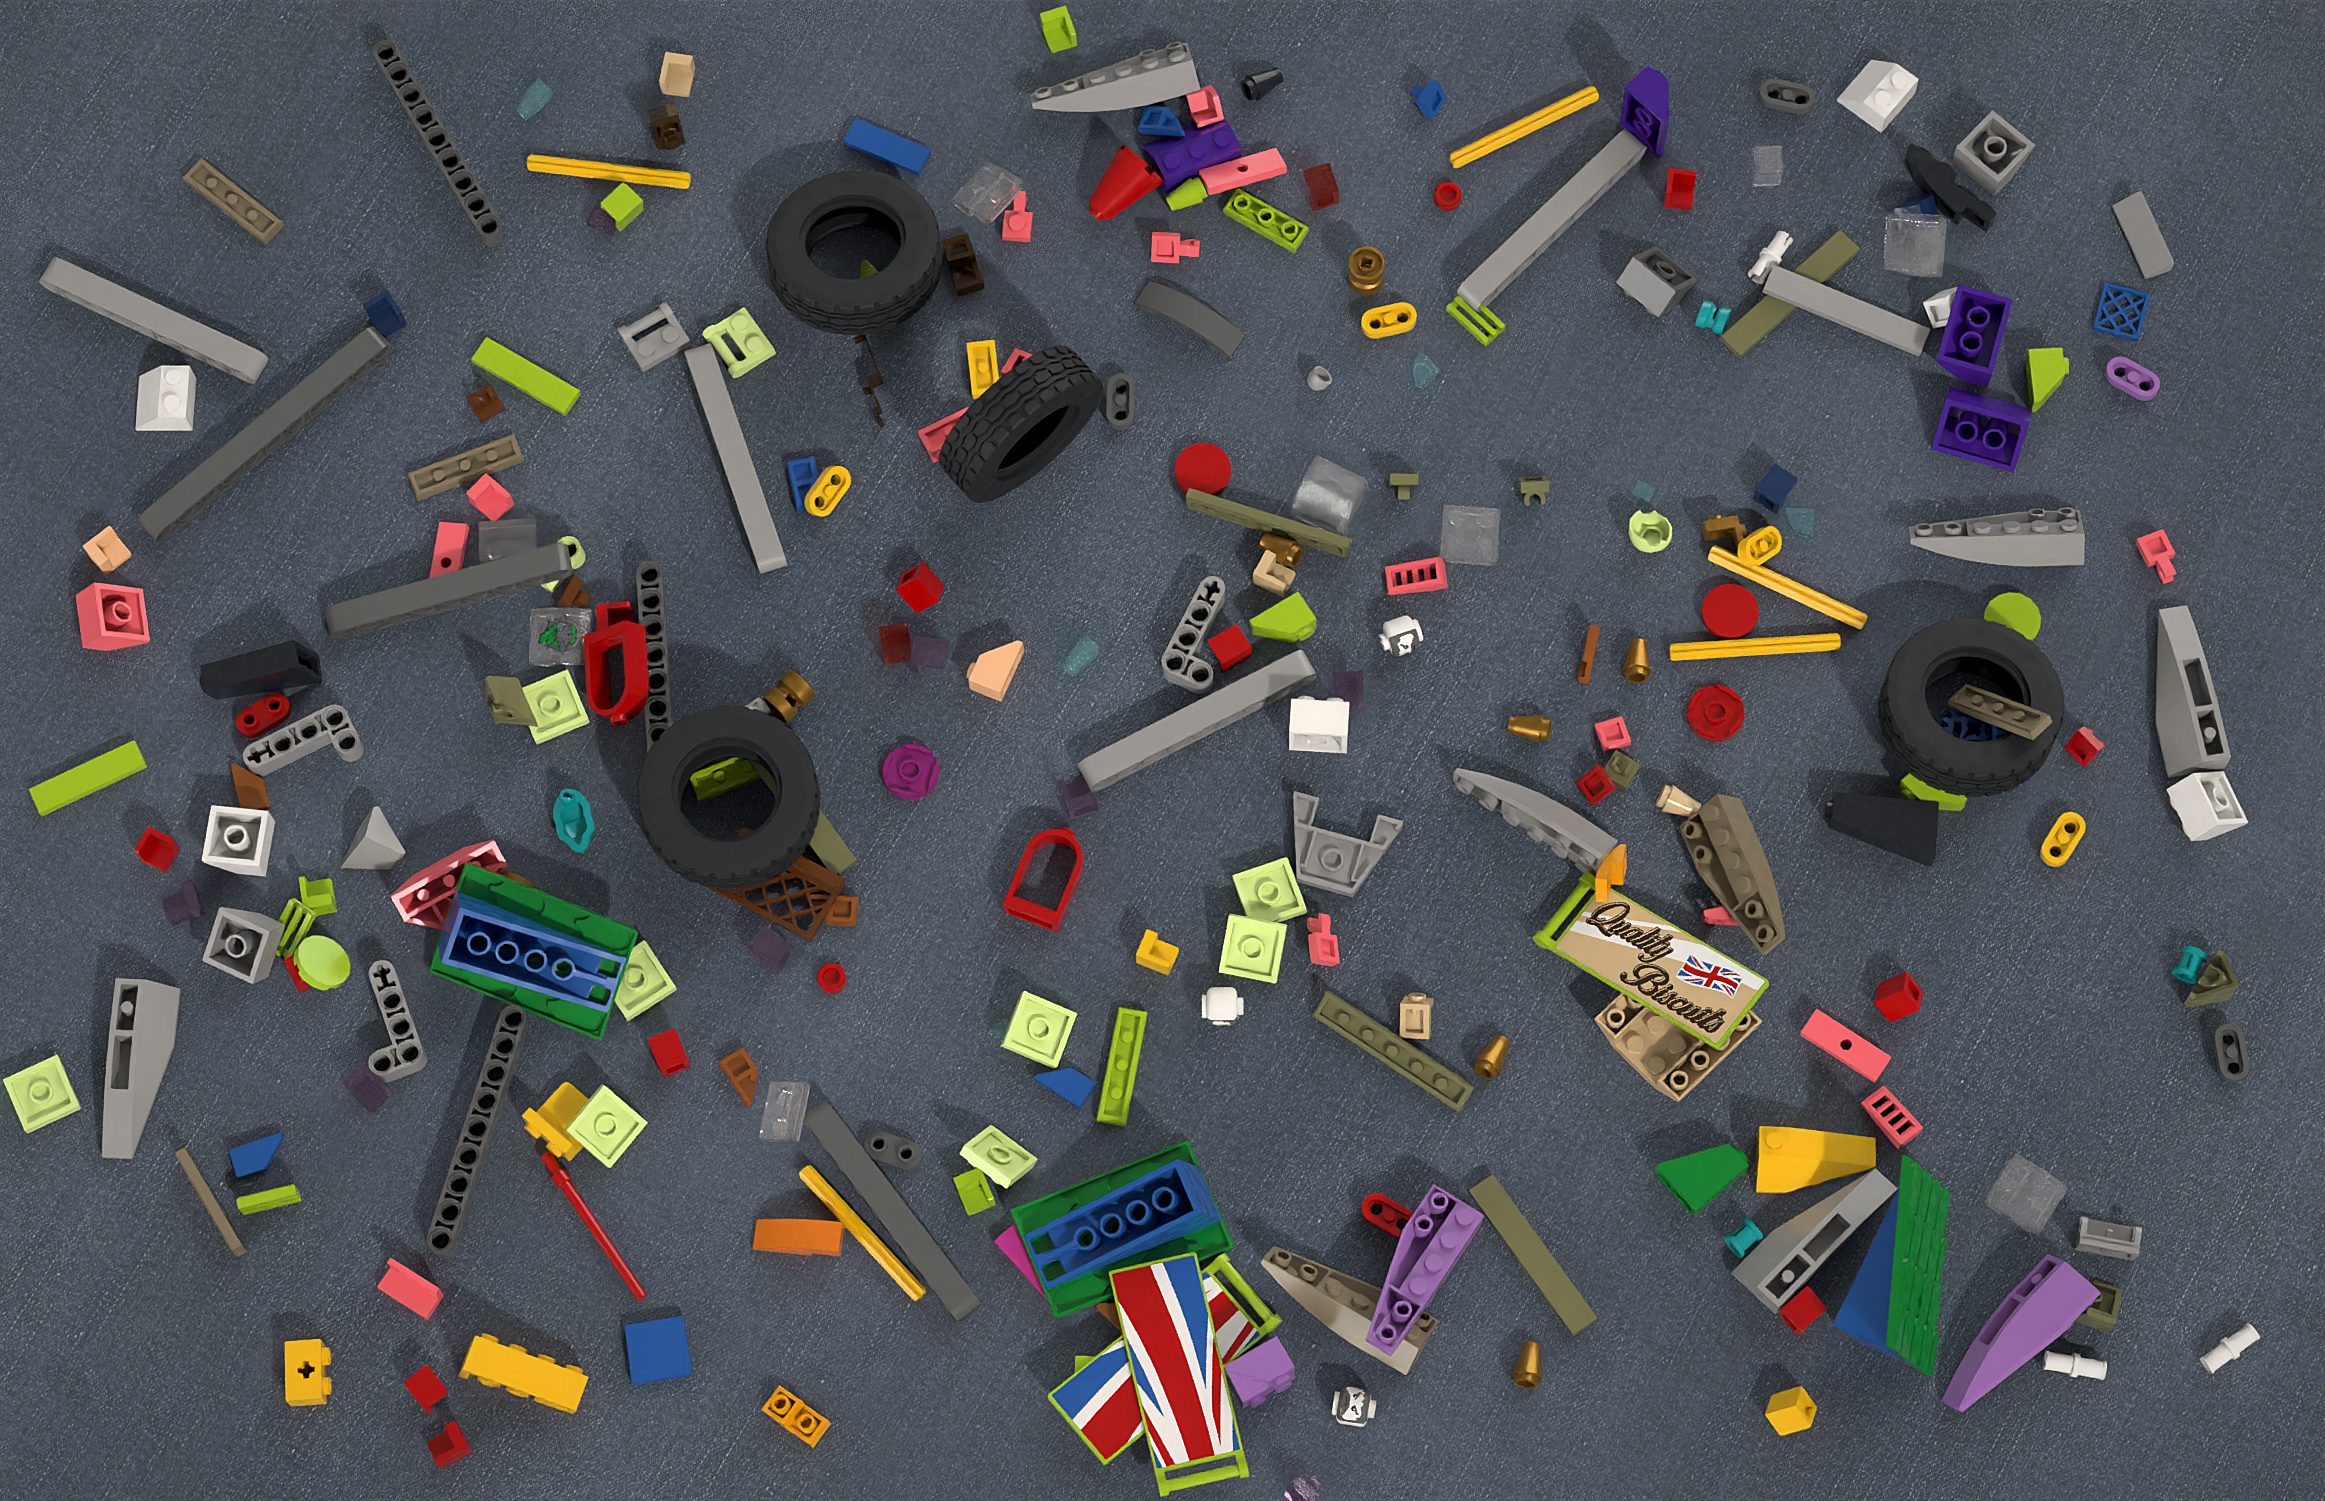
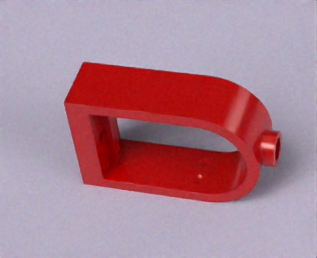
M625 620L583 635L588 704L596 714L611 718V724L614 726L626 725L629 720L635 718L644 708L649 693L645 626ZM623 646L625 689L620 701L612 708L608 651Z
M1060 826L1058 830H1046L1031 839L1003 902L1004 913L1051 931L1059 932L1084 869L1082 849L1079 842L1074 838V831ZM1048 844L1067 846L1074 852L1077 858L1076 865L1056 911L1017 897L1034 855L1040 848Z

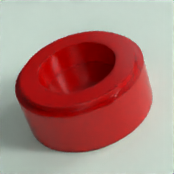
M1447 181L1440 183L1435 188L1434 202L1439 209L1452 211L1460 205L1462 191L1457 184Z
M827 963L818 970L817 982L824 992L834 994L840 992L845 987L847 977L844 969L839 964Z

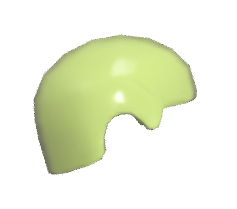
M1639 510L1630 518L1628 534L1633 546L1638 550L1649 553L1658 552L1666 548L1671 542L1672 526L1667 518L1656 511L1643 514Z

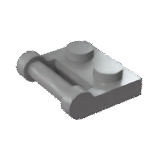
M667 302L658 306L659 309L629 326L623 325L617 329L642 372L691 346L688 336ZM665 318L668 324L636 342L633 340L632 336Z

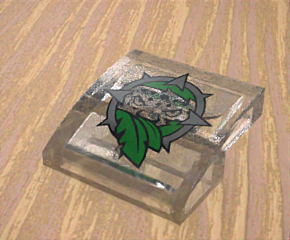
M531 609L529 665L558 667L559 664L585 667L583 635L591 633L592 609Z

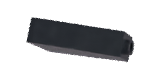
M294 640L201 665V676L199 678L203 692L216 700L322 682L319 655Z
M1834 792L1831 801H1826L1825 818H1830V829L1925 866L1933 865L1936 855L1939 802Z

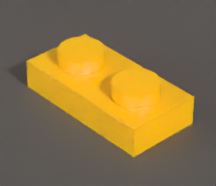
M994 340L966 343L973 399L979 398L999 379Z

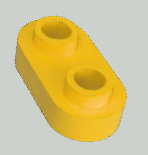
M1406 302L1373 308L1363 314L1361 329L1367 337L1372 339L1405 333L1414 328L1417 313L1415 308ZM1399 317H1405L1407 318V321L1402 323L1399 322L1397 319ZM1372 323H1378L1380 327L1377 329H1373L1370 325Z
M835 465L824 469L805 496L804 504L808 513L824 517L832 512L850 486L851 476L848 470L842 466ZM833 475L835 476L834 484L831 483V477ZM818 497L819 504L815 506V499Z
M1773 526L1762 527L1741 540L1737 550L1740 562L1746 567L1758 566L1777 554L1782 546V538L1779 531Z
M2067 812L2062 814L2056 821L2040 849L2041 858L2047 865L2059 867L2069 859L2086 829L2085 821L2079 814ZM2071 826L2074 832L2067 833L2064 827ZM2056 849L2060 855L2054 857L2050 854V850Z

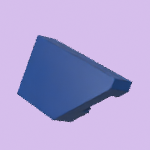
M1146 105L1137 129L1141 134L1185 137L1186 133L1170 107Z
M814 456L786 462L797 513H801L804 510L805 496L819 478Z
M1073 1068L1037 1074L1034 1077V1081L1079 1110L1096 1087V1083Z
M278 1133L229 1150L236 1177L242 1179L266 1171L273 1160L272 1158L277 1148L284 1140L283 1134Z

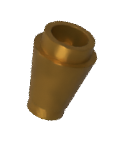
M1268 533L1263 535L1259 543V548L1264 550V552L1268 550L1276 554V561L1284 567L1290 566L1294 568L1303 555V547L1299 546L1297 541Z
M1633 639L1630 641L1622 670L1628 682L1644 683L1651 674L1647 641L1643 639Z
M1545 715L1510 717L1508 723L1509 734H1514L1540 744L1542 741L1548 742L1550 739L1552 720L1545 718Z
M1495 1035L1474 1059V1071L1479 1076L1488 1080H1493L1495 1076L1500 1075L1510 1041L1502 1035Z
M1523 1343L1512 1374L1514 1384L1518 1387L1535 1389L1538 1387V1382L1542 1381L1541 1346L1538 1343Z

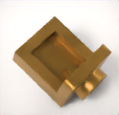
M1738 515L1710 517L1707 521H1704L1702 528L1704 542L1732 537L1736 551L1740 541L1747 537L1746 527L1744 524L1739 523Z

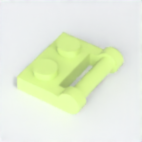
M745 307L720 323L709 326L702 333L706 341L713 344L729 367L728 371L733 378L740 377L776 354L775 349ZM726 332L745 359L743 361L736 359L721 338Z

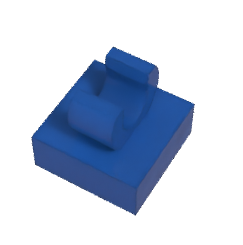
M1429 80L1425 88L1415 85L1410 93L1412 96L1417 97L1414 102L1418 105L1423 117L1433 120L1447 99L1440 83Z

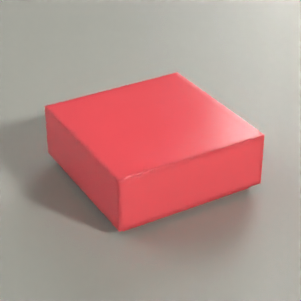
M1622 716L1594 724L1603 753L1631 745V739Z

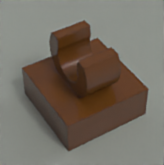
M491 384L466 397L467 402L481 424L506 410Z
M573 576L568 581L556 605L564 610L571 603L581 609L586 607L591 596L579 590L584 581Z

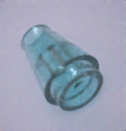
M539 79L534 83L531 82L515 111L528 121L530 117L534 116L552 101L551 97L554 91Z
M1084 634L1080 639H1076L1061 668L1074 678L1076 674L1080 673L1099 657L1098 653L1101 648Z

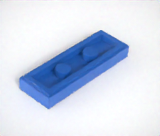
M857 118L844 139L845 146L917 176H920L931 154V150Z

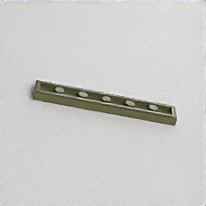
M1839 230L1795 269L1793 273L1823 285L1859 253L1860 248ZM1766 295L1721 336L1720 341L1741 359L1789 316L1797 306Z
M1191 488L1187 491L1186 507L1188 509L1348 558L1351 550L1350 538Z
M747 759L777 799V784L771 774L758 763ZM819 809L818 824L814 829L815 833L809 846L826 869L840 875L857 863V860Z
M1329 990L1325 993L1312 1014L1313 1017L1457 1112L1462 1110L1475 1089L1474 1085Z
M1493 1174L1468 1190L1471 1198L1572 1337L1597 1321V1316Z

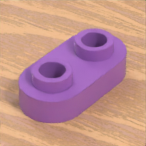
M2119 356L2111 359L2105 369V377L2111 385L2138 400L2148 401L2153 399L2160 388V380L2155 373L2126 357ZM2121 371L2124 376L2118 377L2114 372ZM2146 385L2149 390L2143 391L2139 386Z

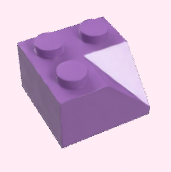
M1277 1336L1224 1366L1226 1380L1242 1408L1248 1405L1254 1408L1266 1401L1265 1396L1274 1390L1277 1393L1283 1392L1292 1386L1291 1381L1295 1379V1366Z

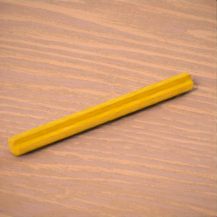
M1589 86L1449 154L1450 163L1454 168H1459L1596 102L1599 99L1598 91L1594 86Z
M533 154L529 155L527 159L528 170L682 189H688L691 182V176L688 172Z
M1714 545L1709 552V561L1861 630L1867 621V614L1761 565L1753 567L1744 566L1737 554Z
M1838 633L1676 643L1670 645L1669 656L1672 661L1830 651L1840 649L1841 638Z
M811 1165L804 1167L800 1171L799 1176L805 1184L843 1222V1225L914 1301L920 1299L926 1292L924 1286Z

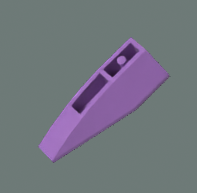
M1435 1184L1432 1185L1402 1230L1365 1341L1390 1357L1393 1355L1480 1229L1484 1218L1482 1213Z
M2047 1254L2004 1299L1981 1329L1948 1386L1942 1399L1944 1404L1960 1412L1966 1410L2057 1339L2064 1331L2068 1330L2081 1313L2088 1309V1306L2090 1307L2093 1301L2101 1294L2099 1290L2067 1262Z

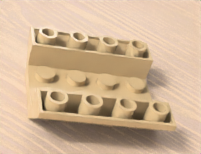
M1623 993L1614 999L1594 1019L1612 1047L1656 1090L1677 1102H1680L1762 1023V1020L1750 1010L1722 1047L1715 1049Z

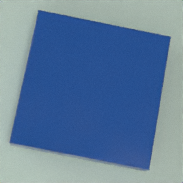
M684 1316L624 1325L633 1386L692 1376Z

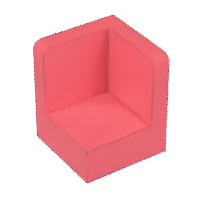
M1212 85L1200 88L1201 91L1185 95L1191 119L1198 128L1224 120L1219 96Z
M486 473L466 493L470 503L493 523H496L514 505L511 495Z

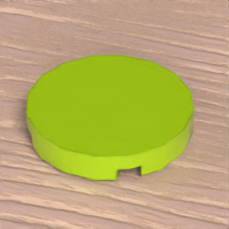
M2011 592L2000 594L1989 602L1984 611L1983 619L1986 621H1994L2006 625V627L2016 630L2031 641H2034L2040 630L2041 615L2039 609L2030 598L2022 594Z
M313 935L305 938L294 952V965L297 964L300 970L298 974L310 986L317 989H336L343 984L350 974L351 965L348 955L339 944L325 936Z

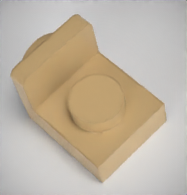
M1410 993L1403 998L1400 1003L1401 1038L1429 1039L1431 1037V1007L1433 1006V998H1426V994Z

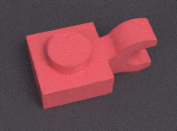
M1015 190L1013 211L1005 210L1002 240L1030 242L1033 212H1025L1027 203L1026 191Z
M1152 232L1151 262L1179 263V256L1199 257L1200 240L1188 239L1180 241V233Z
M2162 529L2138 538L2136 545L2147 568L2156 565L2162 584L2174 581L2173 575H2176V571L2170 559L2174 558L2175 551L2164 530Z
M1319 913L1318 919L1307 918V928L1312 932L1308 935L1311 963L1335 966L1340 964L1337 935L1330 934L1331 920L1328 914Z

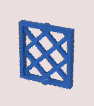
M2104 283L2092 330L2111 334L2114 337L2118 336L2138 341L2150 294L2132 290L2129 287L2124 288ZM2110 290L2120 291L2123 294L2114 298ZM2107 293L2111 300L2103 304L2105 294ZM2129 295L2139 296L2142 299L2134 303ZM2126 298L2130 305L2122 309L2117 301ZM2144 303L2142 313H2140L2136 306ZM2114 304L2118 312L2110 315L2106 307ZM2133 309L2137 317L2129 320L2125 312ZM2101 310H2102V312L2104 313V315L2106 316V318H2104L2103 320L2099 321L2100 314H2101ZM2121 315L2126 323L2117 326L2113 318ZM2140 320L2136 331L2132 324ZM2109 321L2114 329L2104 328L2101 325ZM2128 326L2133 334L2123 333L2120 330Z

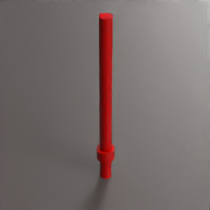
M550 1151L543 1154L541 1160L551 1173V1180L557 1189H562L637 1302L643 1300L647 1296L646 1292L571 1183L572 1177L566 1169L560 1167Z

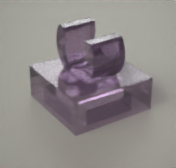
M599 198L586 223L587 226L612 237L617 229L616 220L601 207L603 200Z
M1298 1475L1290 1483L1284 1495L1290 1501H1318L1321 1496L1317 1491L1322 1482L1315 1475L1307 1481Z

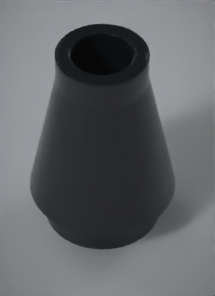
M1277 67L1246 75L1245 79L1241 81V89L1248 100L1252 101L1255 99L1258 101L1284 81L1283 75Z

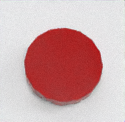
M1198 443L1189 446L1181 452L1176 460L1175 476L1179 487L1186 494L1188 489L1191 488L1214 496L1223 492L1229 484L1231 465L1229 458L1222 449L1214 444Z
M1735 584L1719 585L1712 589L1704 598L1701 609L1702 622L1708 632L1721 637L1723 640H1738L1750 634L1756 625L1759 615L1758 603L1753 594L1743 586Z
M1721 684L1702 687L1691 696L1687 707V721L1692 731L1700 738L1708 741H1724L1733 737L1741 728L1745 717L1743 702L1734 690Z

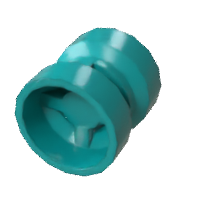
M1704 300L1695 326L1703 329L1708 327L1714 333L1722 335L1731 309L1724 306L1718 308L1714 306L1713 302Z

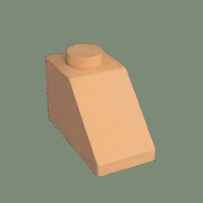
M1017 640L981 654L976 663L972 662L966 678L969 679L970 690L1002 702L1024 654L1023 642Z

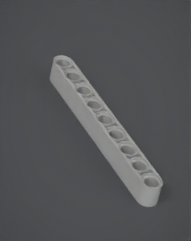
M1622 130L1460 285L1457 295L1474 310L1480 312L1479 307L1481 303L1487 306L1635 165L1644 155L1647 147L1628 130Z
M58 257L52 258L39 280L40 284L62 297L245 382L255 384L269 361L265 354L253 347Z
M711 343L684 351L759 572L763 574L787 566L782 546Z
M1295 651L1086 757L1077 767L1091 792L1101 790L1311 683L1317 677V674L1304 651Z

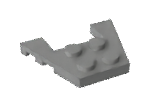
M1294 791L1293 808L1297 882L1353 897L1401 831L1403 821L1378 814L1370 842L1313 827L1312 824L1318 808L1319 798Z

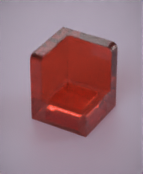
M1329 163L1303 171L1309 190V202L1312 211L1339 204V189Z
M907 623L880 626L879 633L884 664L913 661Z

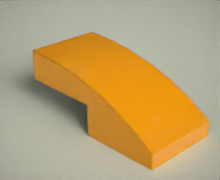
M1620 844L1614 848L1601 863L1595 877L1596 902H1608L1611 884L1623 885L1627 869L1626 844Z

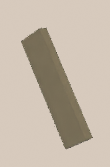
M202 158L182 177L184 182L264 245L284 226L280 219Z
M512 434L408 473L416 498L419 501L479 479L485 473L490 475L525 461L515 435Z
M1965 684L1947 701L1950 709L2034 740L2052 723L2051 717L2047 713L1969 684Z
M185 1147L175 1152L176 1158L230 1250L238 1257L246 1253V1248L190 1153Z

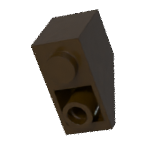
M674 102L648 109L659 150H672L686 143Z

